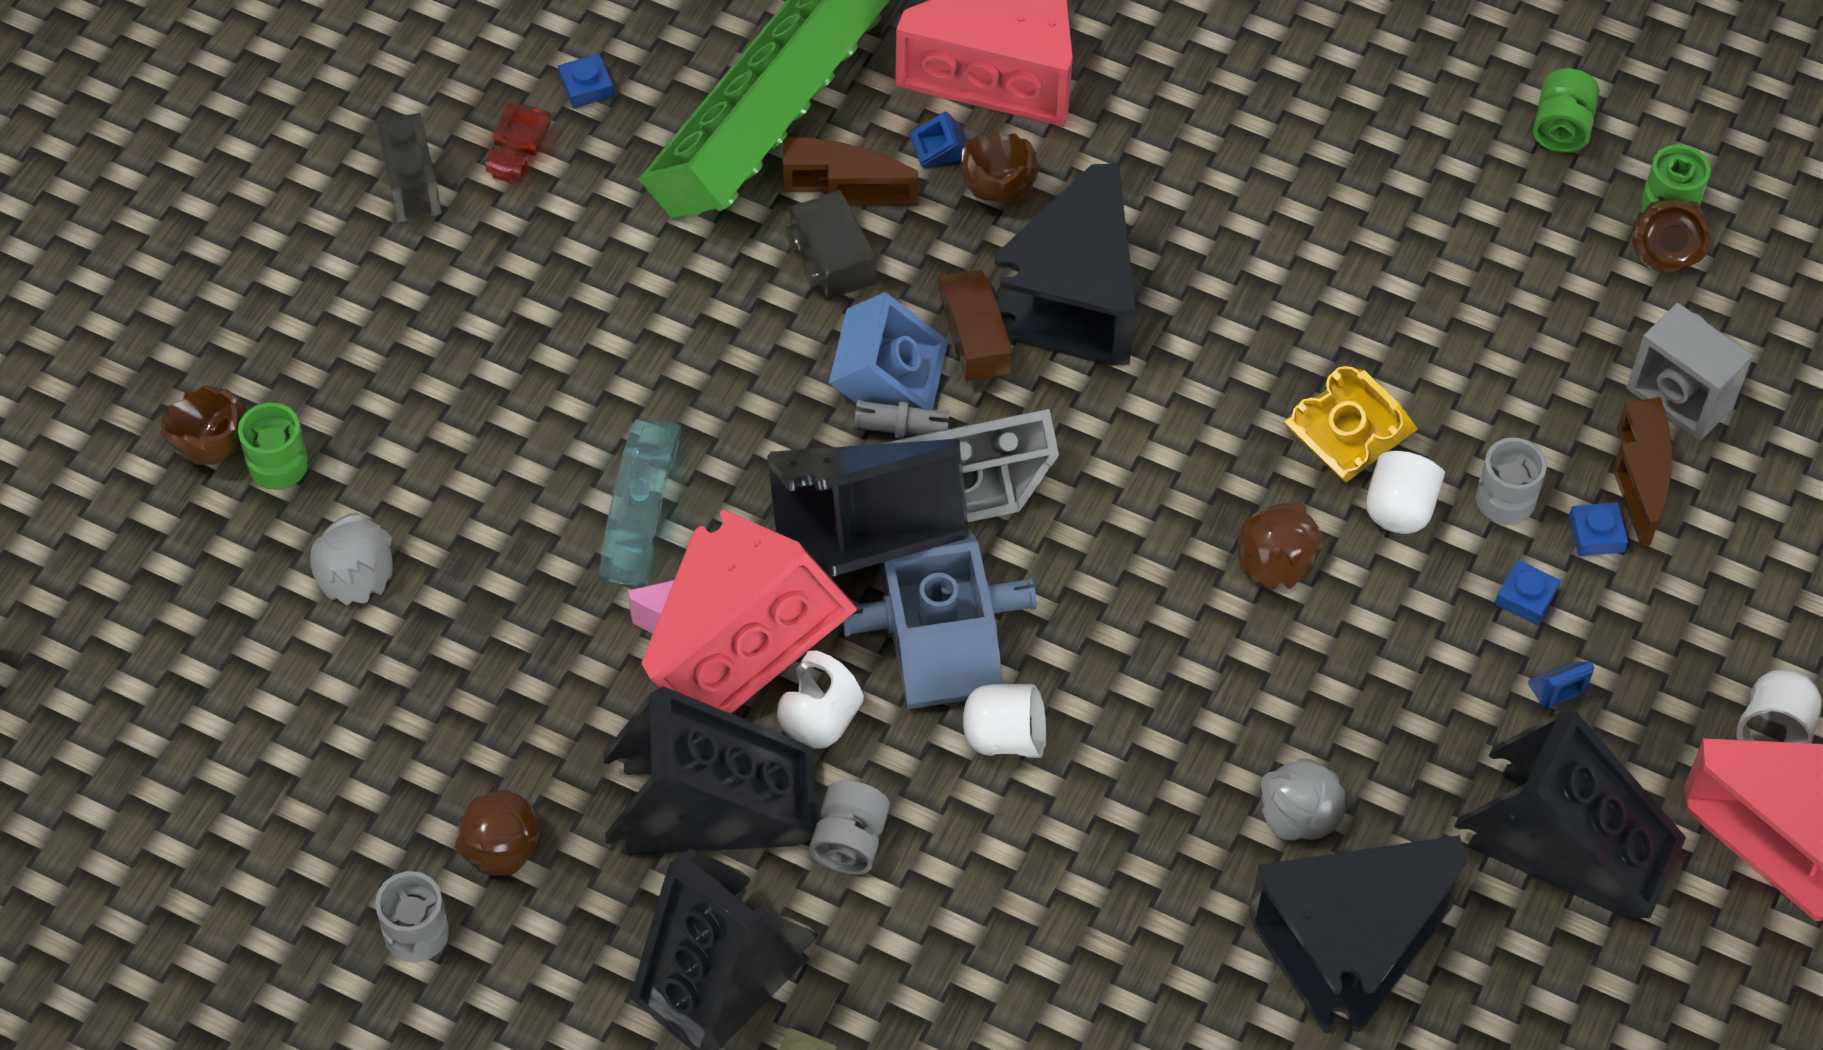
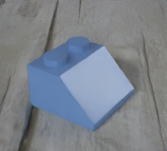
M884 292L846 310L829 384L855 403H857L858 399L865 402L899 406V401L908 402V407L933 410L949 340Z

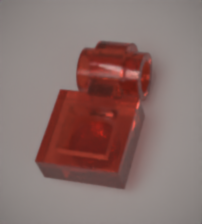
M512 102L507 103L493 133L494 145L500 148L492 147L486 161V172L493 174V179L513 184L514 180L523 181L527 172L529 158L522 153L533 156L537 155L551 124L550 112Z

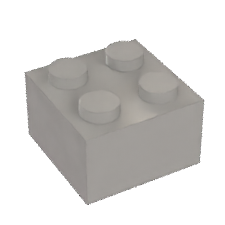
M1677 302L1643 335L1626 389L1641 400L1661 397L1667 418L1698 441H1701L1734 408L1753 355L1746 351L1740 343L1729 339L1709 325L1700 315L1689 311Z

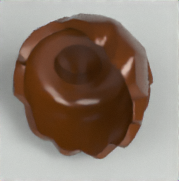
M995 131L991 137L979 134L973 140L969 138L965 141L964 147H962V173L966 186L974 196L995 203H1022L1028 201L1029 192L1032 190L1039 166L1035 151L1027 139H1020L1016 133L1006 136Z
M1681 199L1658 200L1650 203L1645 211L1635 220L1632 228V243L1636 254L1647 267L1656 272H1676L1683 266H1691L1700 262L1706 256L1711 238V230L1706 224V218L1701 211L1699 203L1694 201L1686 202Z
M204 385L196 392L187 391L183 396V400L169 405L170 415L164 416L161 419L162 436L173 448L181 453L183 458L197 465H214L223 461L241 447L238 426L239 421L246 413V409L242 402L229 390H221Z
M1284 503L1270 506L1263 511L1251 514L1243 524L1238 540V557L1242 571L1249 574L1254 584L1261 582L1271 590L1275 589L1279 584H1283L1287 589H1290L1300 579L1306 580L1314 567L1318 552L1325 543L1323 535L1318 529L1319 527L1312 517L1307 514L1304 505Z
M495 790V792H490L486 796L471 800L459 821L458 838L454 848L462 854L465 860L472 863L478 872L492 876H510L516 873L526 863L527 858L535 853L542 834L541 821L532 805L521 795L508 790Z

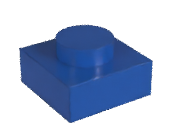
M600 54L558 65L559 78L572 108L614 97L613 84Z
M1618 502L1571 507L1568 517L1578 556L1625 552L1628 540Z
M1517 560L1497 594L1495 605L1538 625L1556 595L1561 580Z

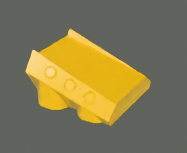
M1348 366L1337 368L1328 376L1327 389L1315 398L1302 400L1294 408L1293 414L1283 421L1289 430L1345 483L1378 460L1381 454L1390 451L1418 430L1402 406L1365 370Z

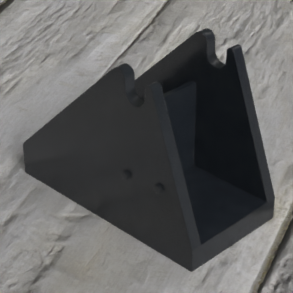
M1119 163L1091 164L995 254V265L997 267L1014 268L1018 271V274L1015 276L1002 277L1000 279V287L1008 290L996 302L1001 317L1011 318L1015 321L1014 325L1005 327L1008 340L1108 365H1130L1136 308Z
M959 438L771 451L767 456L776 532L799 542L829 576L840 575L963 540L969 532Z
M662 686L650 693L604 752L605 764H610L618 759H627L624 761V773L627 775L652 774L605 833L606 844H612L620 839H628L625 842V852L627 854L685 852L690 848L695 851L793 847L813 837L817 822L812 747Z
M1559 712L1492 747L1489 753L1490 758L1505 759L1511 762V764L1506 765L1503 776L1522 786L1458 817L1454 825L1456 829H1469L1477 833L1472 835L1468 845L1484 855L1626 919L1651 918L1686 836L1578 712Z
M1460 835L1274 862L1258 866L1249 908L1253 929L1324 1033H1329L1331 1030L1329 1016L1333 1012L1344 1013L1348 1017L1351 1029L1355 1032H1362L1452 910L1454 905L1452 892L1455 882L1468 863Z
M690 848L668 864L630 998L691 1050H719L809 959V956L803 951L815 942L818 933L807 925L762 906L753 911L736 897L749 884L751 878L738 869Z

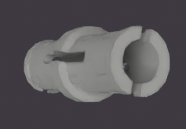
M857 399L853 430L863 429L895 433V438L903 439L904 435L918 436L948 429L950 411L908 407V402L899 401V406L865 402Z

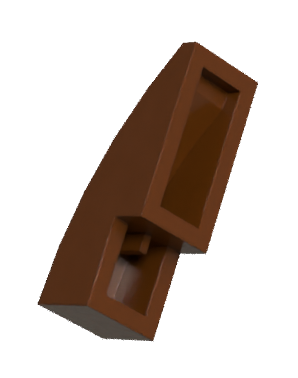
M786 137L783 140L784 193L828 192L829 206L918 205V170L896 159L866 148L837 141L803 137Z
M982 269L937 276V283L955 354H959L965 381L1011 374L1012 350L999 307Z
M1661 397L1626 402L1617 426L1622 444L1613 467V472L1641 547L1651 545L1667 500L1672 473V444L1669 422Z

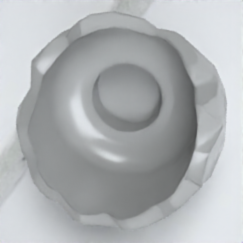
M357 512L341 517L324 530L322 536L318 537L313 543L310 554L312 573L320 589L329 599H338L345 605H349L352 601L366 603L371 593L381 595L385 589L386 582L392 579L391 535L380 528V525L368 519H363Z
M1299 759L1296 762H1290L1281 766L1276 771L1268 772L1262 777V812L1267 825L1277 837L1284 840H1297L1300 838L1306 840L1321 839L1335 831L1343 820L1345 814V790L1339 784V778L1333 770L1330 771L1322 765L1319 766L1311 759Z

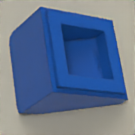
M944 111L909 133L922 168L928 169L962 161V147H964L967 139L960 123L947 111Z
M1591 661L1567 663L1529 679L1528 685L1542 707L1549 709L1585 694L1595 667Z

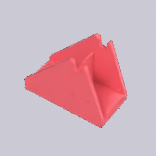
M928 0L905 9L896 29L895 87L1064 127L1069 108L1073 58L1067 0Z
M722 510L720 516L723 519V523L717 531L711 533L704 526H699L694 530L641 664L649 678L659 688L662 686L731 714L858 609L799 542L729 511Z
M1703 738L1684 785L1686 812L1815 921H1822L1823 744Z

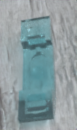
M635 419L626 441L614 486L603 543L599 581L641 587L647 586L655 551L656 528L670 468L674 467L682 431L681 425Z

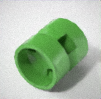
M1566 68L1550 72L1544 78L1533 128L1535 139L1543 147L1551 151L1567 153L1581 150L1589 143L1594 121L1593 115L1595 114L1600 91L1597 81L1591 75L1581 70Z
M1669 145L1659 150L1653 158L1648 180L1641 197L1640 205L1642 211L1644 212L1650 203L1658 200L1681 199L1686 202H1698L1701 205L1702 196L1705 193L1711 172L1708 159L1700 151L1686 145Z
M263 403L254 406L243 415L239 421L238 435L250 478L257 485L274 490L291 487L300 481L307 472L309 460L297 414L290 407L280 403Z

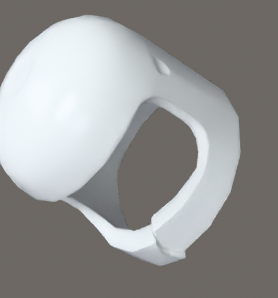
M1389 451L1381 454L1377 460L1366 500V509L1373 522L1385 530L1400 534L1415 533L1426 527L1433 515L1445 471L1433 461L1410 452Z
M807 651L796 668L799 692H786L782 695L778 703L777 718L781 728L790 738L804 743L813 749L827 748L842 736L862 705L864 695L853 674L841 662L819 651ZM808 667H817L829 674L831 685L825 694L811 677Z
M1774 670L1762 675L1750 691V704L1740 717L1736 733L1737 739L1755 741L1750 736L1746 723L1750 718L1760 715L1764 720L1786 728L1787 735L1784 742L1812 743L1820 717L1822 702L1817 686L1805 675L1792 670Z
M990 684L980 686L970 693L964 707L963 728L967 742L976 752L988 756L995 754H1018L1027 758L1042 757L1044 747H1046V716L1041 694L1034 684ZM1030 717H1031V726H1032V734H1031V735H1030Z

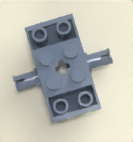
M970 529L963 540L878 563L884 592L882 601L854 604L858 610L842 622V626H844L843 633L844 636H850V634L887 629L888 633H892L907 709L967 701L970 693L980 686L1003 684L994 613L1028 608L1036 609L1035 587L1032 588L1034 586L1032 578L990 585L989 581L986 580L979 543Z

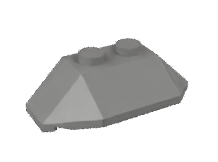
M1050 409L886 442L901 443L959 438L968 522L1019 512L1059 456Z

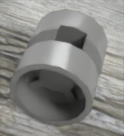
M1516 437L1504 438L1495 442L1489 448L1475 495L1477 507L1484 516L1493 522L1509 525L1527 520L1534 512L1547 469L1545 455L1539 447L1528 440Z
M841 780L833 782L828 786L821 808L822 819L816 825L809 847V854L820 865L844 874L859 875L870 871L879 845V838L877 836L883 832L890 809V801L886 795L874 787L856 781Z
M406 871L393 875L382 884L376 895L375 907L386 948L391 954L405 962L418 963L429 960L441 952L448 941L449 925L441 891L437 883L431 877L421 872Z

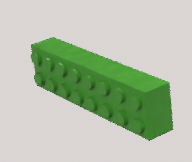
M786 0L638 180L671 219L686 215L694 217L704 211L713 209L721 211L729 207L739 195L737 189L741 184L753 177L762 168V158L769 150L783 142L787 136L785 131L793 120L798 119L811 107L809 100L817 91L823 89L833 80L835 76L833 73L834 69L840 62L849 58L857 50L858 45L856 42L863 33L868 32L881 20L880 12L886 5L895 0Z

